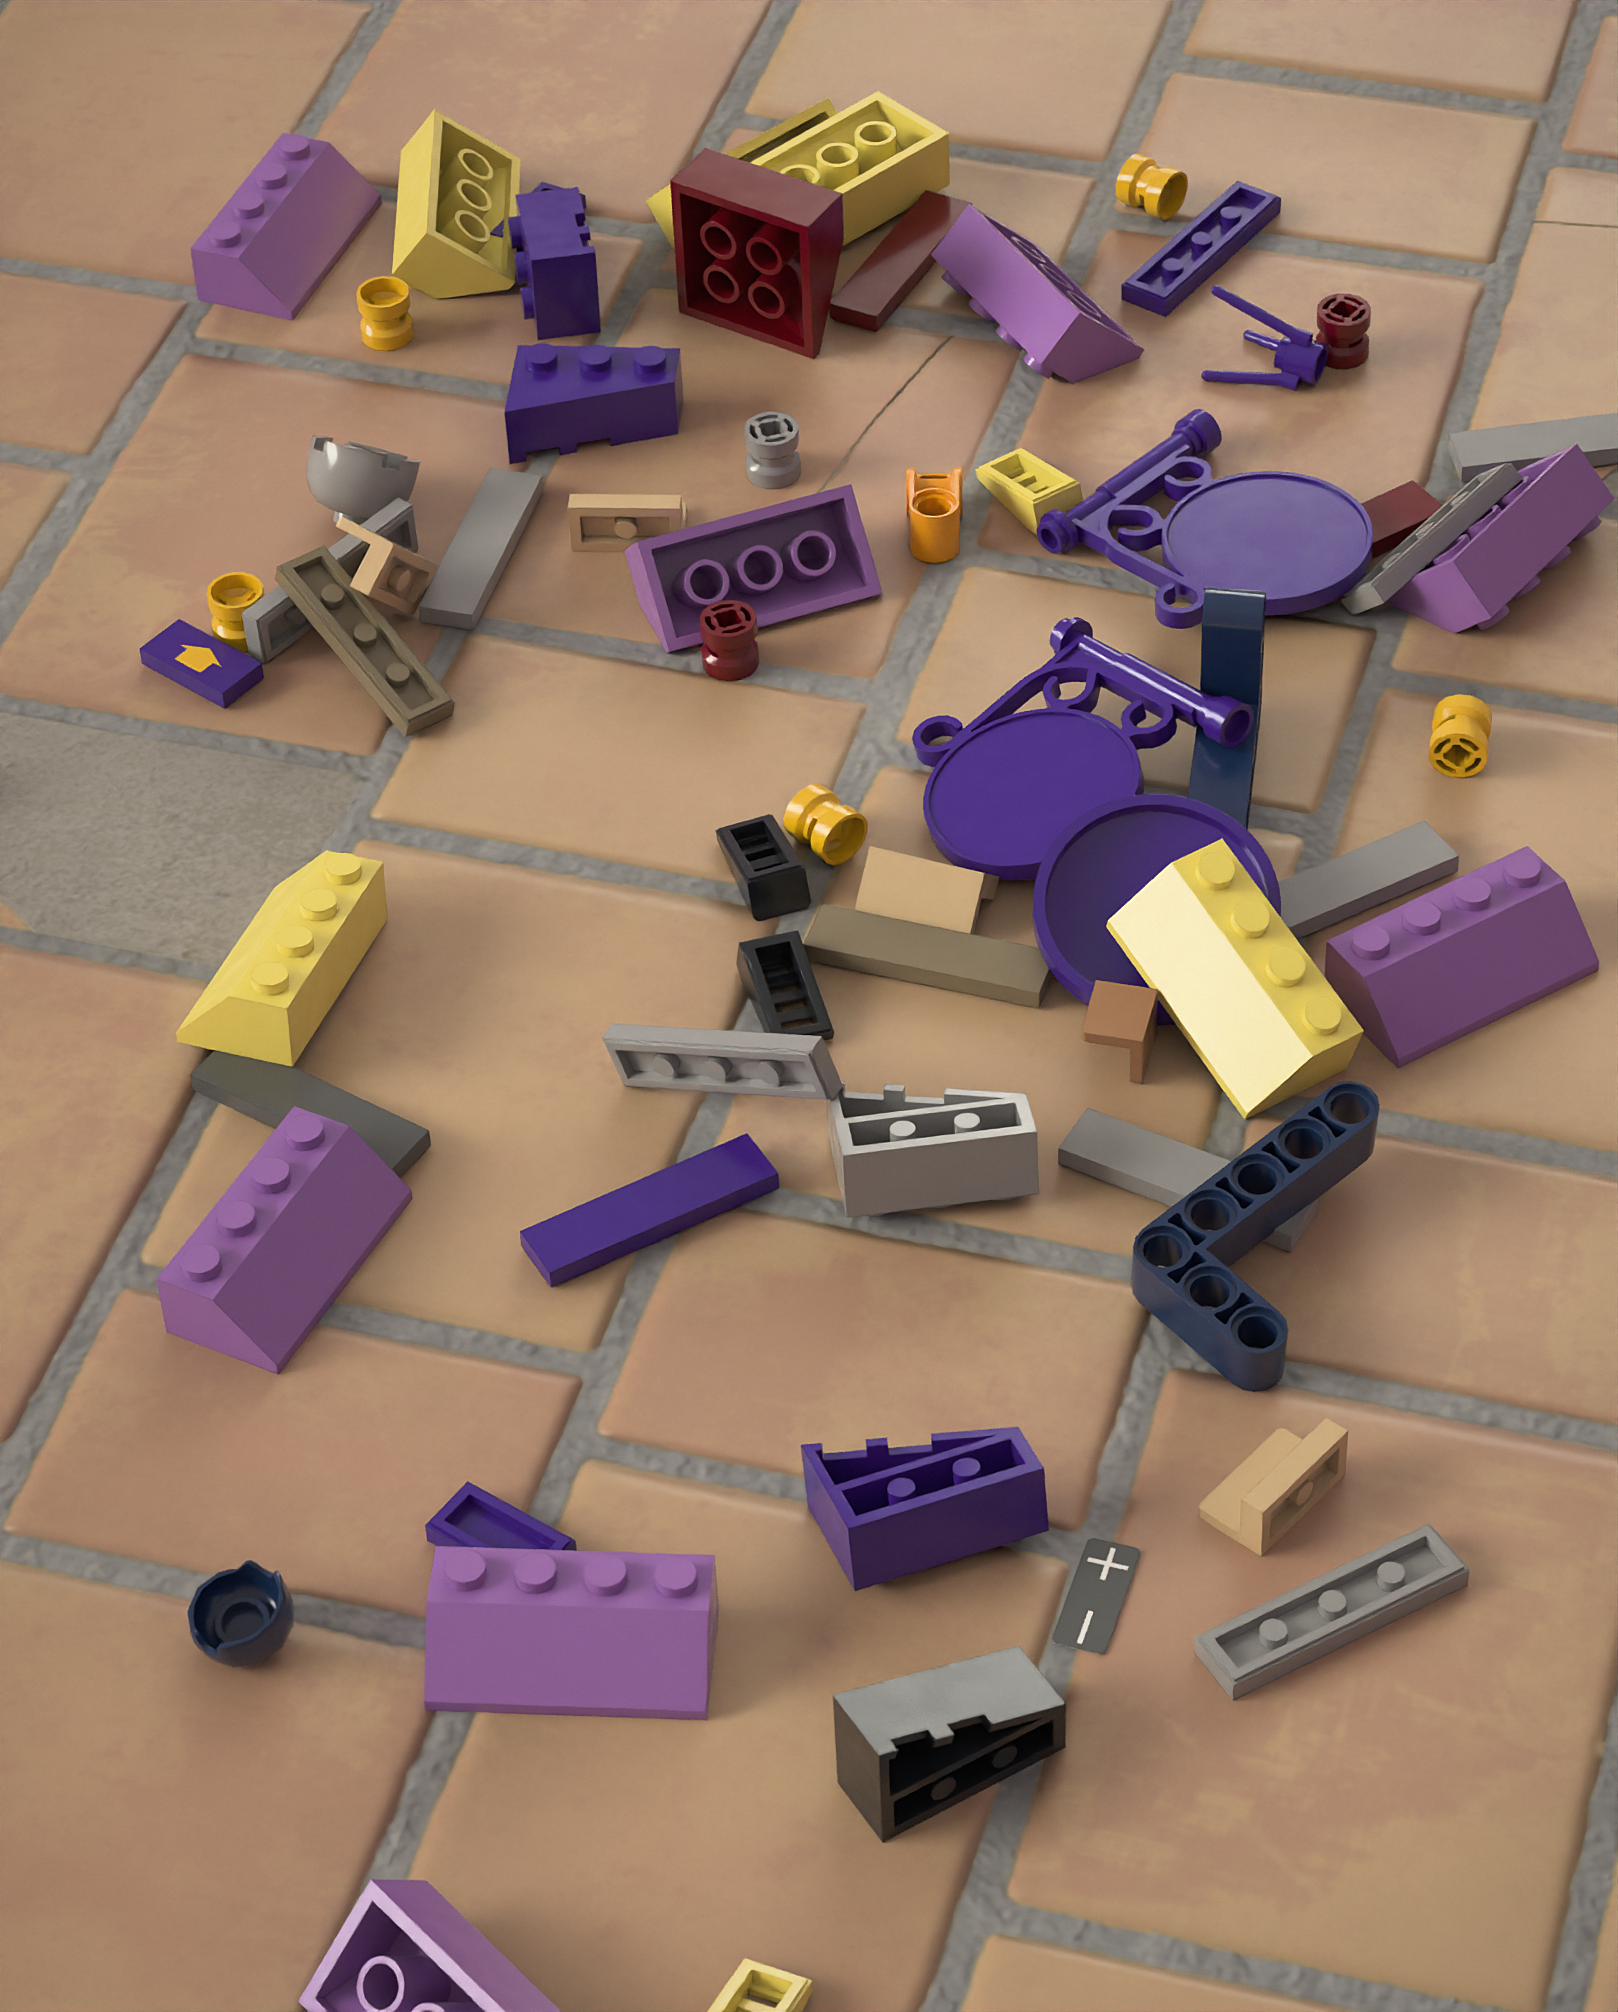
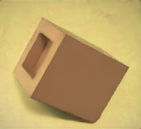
M1096 980L1082 1025L1081 1038L1084 1042L1130 1049V1082L1143 1084L1157 1035L1158 989Z

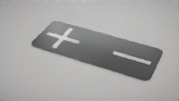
M1091 1538L1087 1541L1052 1636V1641L1055 1644L1096 1654L1106 1652L1141 1554L1138 1548Z

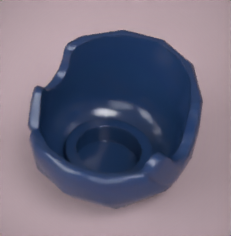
M253 1560L245 1561L237 1569L218 1572L197 1587L187 1611L191 1636L196 1646L210 1659L231 1667L255 1665L263 1662L283 1647L294 1626L293 1600L279 1571L276 1570L272 1573Z

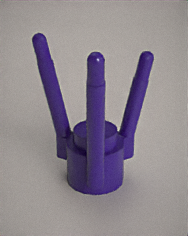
M1214 285L1211 288L1214 296L1284 335L1281 340L1251 330H1246L1243 333L1244 339L1276 351L1274 367L1282 370V372L1204 370L1201 374L1203 380L1222 383L1274 385L1294 391L1298 389L1300 382L1310 385L1318 383L1327 362L1328 344L1313 340L1312 332L1288 324L1221 286Z

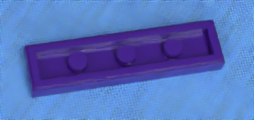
M1236 181L1121 284V300L1166 317L1281 212V197Z
M748 1133L521 1230V1247L552 1288L779 1189V1174Z

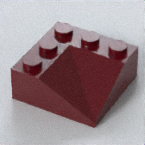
M704 148L670 180L679 313L815 359L821 349L844 241L842 193Z

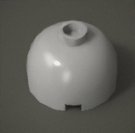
M312 436L306 468L309 490L318 503L335 511L334 522L337 523L340 516L361 525L396 498L406 502L409 500L416 483L421 461L407 460L408 456L349 441L343 446L332 443V437Z

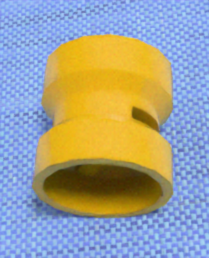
M1138 153L1131 156L1122 166L1117 178L1115 194L1120 202L1134 208L1144 206L1148 214L1165 221L1171 219L1181 208L1188 190V178L1184 172L1171 166L1160 168L1156 160Z
M390 276L374 277L362 283L358 287L356 295L358 310L363 315L360 327L364 344L369 348L379 351L397 350L406 346L412 341L414 336L412 316L407 312L411 305L408 285L403 280Z
M232 572L224 574L210 583L206 593L208 607L211 614L214 615L211 623L213 637L240 652H246L248 647L242 612L265 596L264 587L259 578L249 573Z
M1457 694L1446 697L1435 707L1432 721L1433 734L1430 737L1428 758L1431 765L1438 772L1449 777L1465 778L1482 771L1486 765L1492 713L1481 699L1471 695Z
M819 783L802 789L791 800L784 815V828L801 843H811V849L814 854L825 863L833 866L851 859L862 846L868 831L867 820L861 813L846 804L840 805L838 796Z

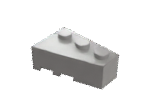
M841 1081L843 1086L833 1100H826L829 1143L846 1218L859 1216L877 1217L891 1212L923 1208L941 1209L954 1204L986 1200L1004 1201L1018 1196L1039 1194L1037 1130L1025 1093L945 1088L944 1098L906 1096L905 1085L885 1084L883 1094L846 1092L845 1081Z

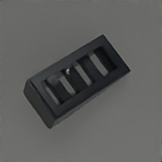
M764 815L715 830L717 841L741 895L756 921L767 920L809 907L811 898L805 867L773 815Z
M798 930L739 942L736 965L764 1032L822 1036L823 1040L833 1039L834 1030ZM785 968L789 972L767 978L763 974ZM791 985L796 987V990L773 995L769 991ZM803 1002L804 1007L778 1013L775 1007ZM809 1018L812 1022L811 1025L783 1030L781 1024Z

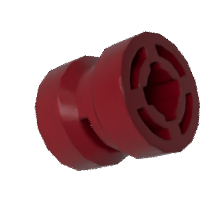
M1338 293L1327 296L1318 304L1317 327L1320 331L1316 336V341L1328 344L1329 352L1325 366L1334 369H1351L1360 366L1367 360L1369 355V337L1366 332L1370 327L1371 306L1365 299L1353 294Z
M735 600L718 601L707 606L699 617L701 639L704 641L701 648L704 671L709 676L723 681H736L750 676L757 670L759 665V649L757 642L754 640L758 632L756 612L750 605Z

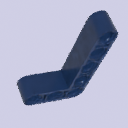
M1206 587L1202 616L1200 691L1212 697L1229 695L1252 708L1254 721L1247 738L1240 745L1231 749L1207 738L1200 724L1197 725L1188 798L1201 801L1219 809L1248 830L1262 705L1266 591Z
M1346 1081L1327 1088L1148 1224L1135 1237L1131 1271V1289L1135 1298L1232 1384L1243 1390L1252 1392L1265 1391L1275 1386L1282 1378L1285 1366L1288 1326L1286 1319L1276 1308L1228 1267L1274 1233L1277 1227L1310 1205L1366 1162L1373 1154L1380 1104L1377 1095L1372 1089L1362 1083ZM1254 1346H1255V1347H1260V1348H1263V1349H1254V1348H1250V1347H1254Z

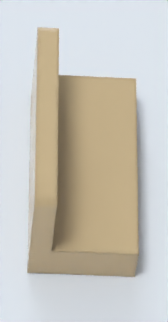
M570 494L568 518L571 551L624 552V550L637 541L685 529L688 514L687 503L682 501V494Z
M340 516L336 527L370 544L350 586L376 600L414 616L439 565Z
M869 846L855 911L973 934L981 899L994 900L999 876Z
M1327 1417L1304 1439H1301L1285 1428L1277 1429L1200 1502L1199 1517L1262 1557L1346 1475L1348 1430Z

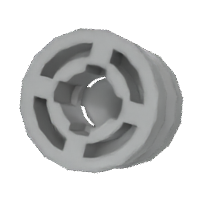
M776 411L754 415L744 426L745 447L749 451L746 456L747 478L752 484L765 489H781L790 486L798 480L801 474L800 454L796 450L799 445L798 422L792 416Z

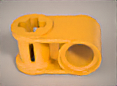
M953 467L951 473H917L915 468H906L907 518H909L910 551L920 561L925 563H942L953 559L959 554L960 517H963L962 467Z

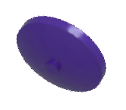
M1140 794L1122 797L1101 804L1069 824L1051 844L1040 864L1034 886L1032 917L1034 933L1042 957L1059 983L1087 1006L1089 1005L1096 980L1150 988L1107 929L1108 920L1170 863L1222 838L1281 917L1280 888L1274 868L1264 849L1254 836L1232 817L1213 806L1187 797L1170 794ZM1158 1000L1157 1026L1176 1025Z

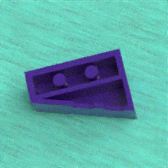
M578 187L516 194L517 216L508 217L511 248L522 249L520 252H514L518 284L528 283V287L520 288L524 320L534 319L538 340L600 333L596 253L594 246H589L588 243L591 240L589 226H585V211Z
M545 343L518 345L504 411L509 464L526 462L527 452L558 447L560 455L576 453L577 443L609 438L610 445L615 446L678 434L684 402L680 348H660L657 346H644L641 348L606 347L598 344L589 346H552Z
M1019 1427L931 1434L932 1444L888 1448V1438L866 1439V1450L823 1453L822 1443L800 1445L808 1508L854 1591L1049 1531L1044 1467Z

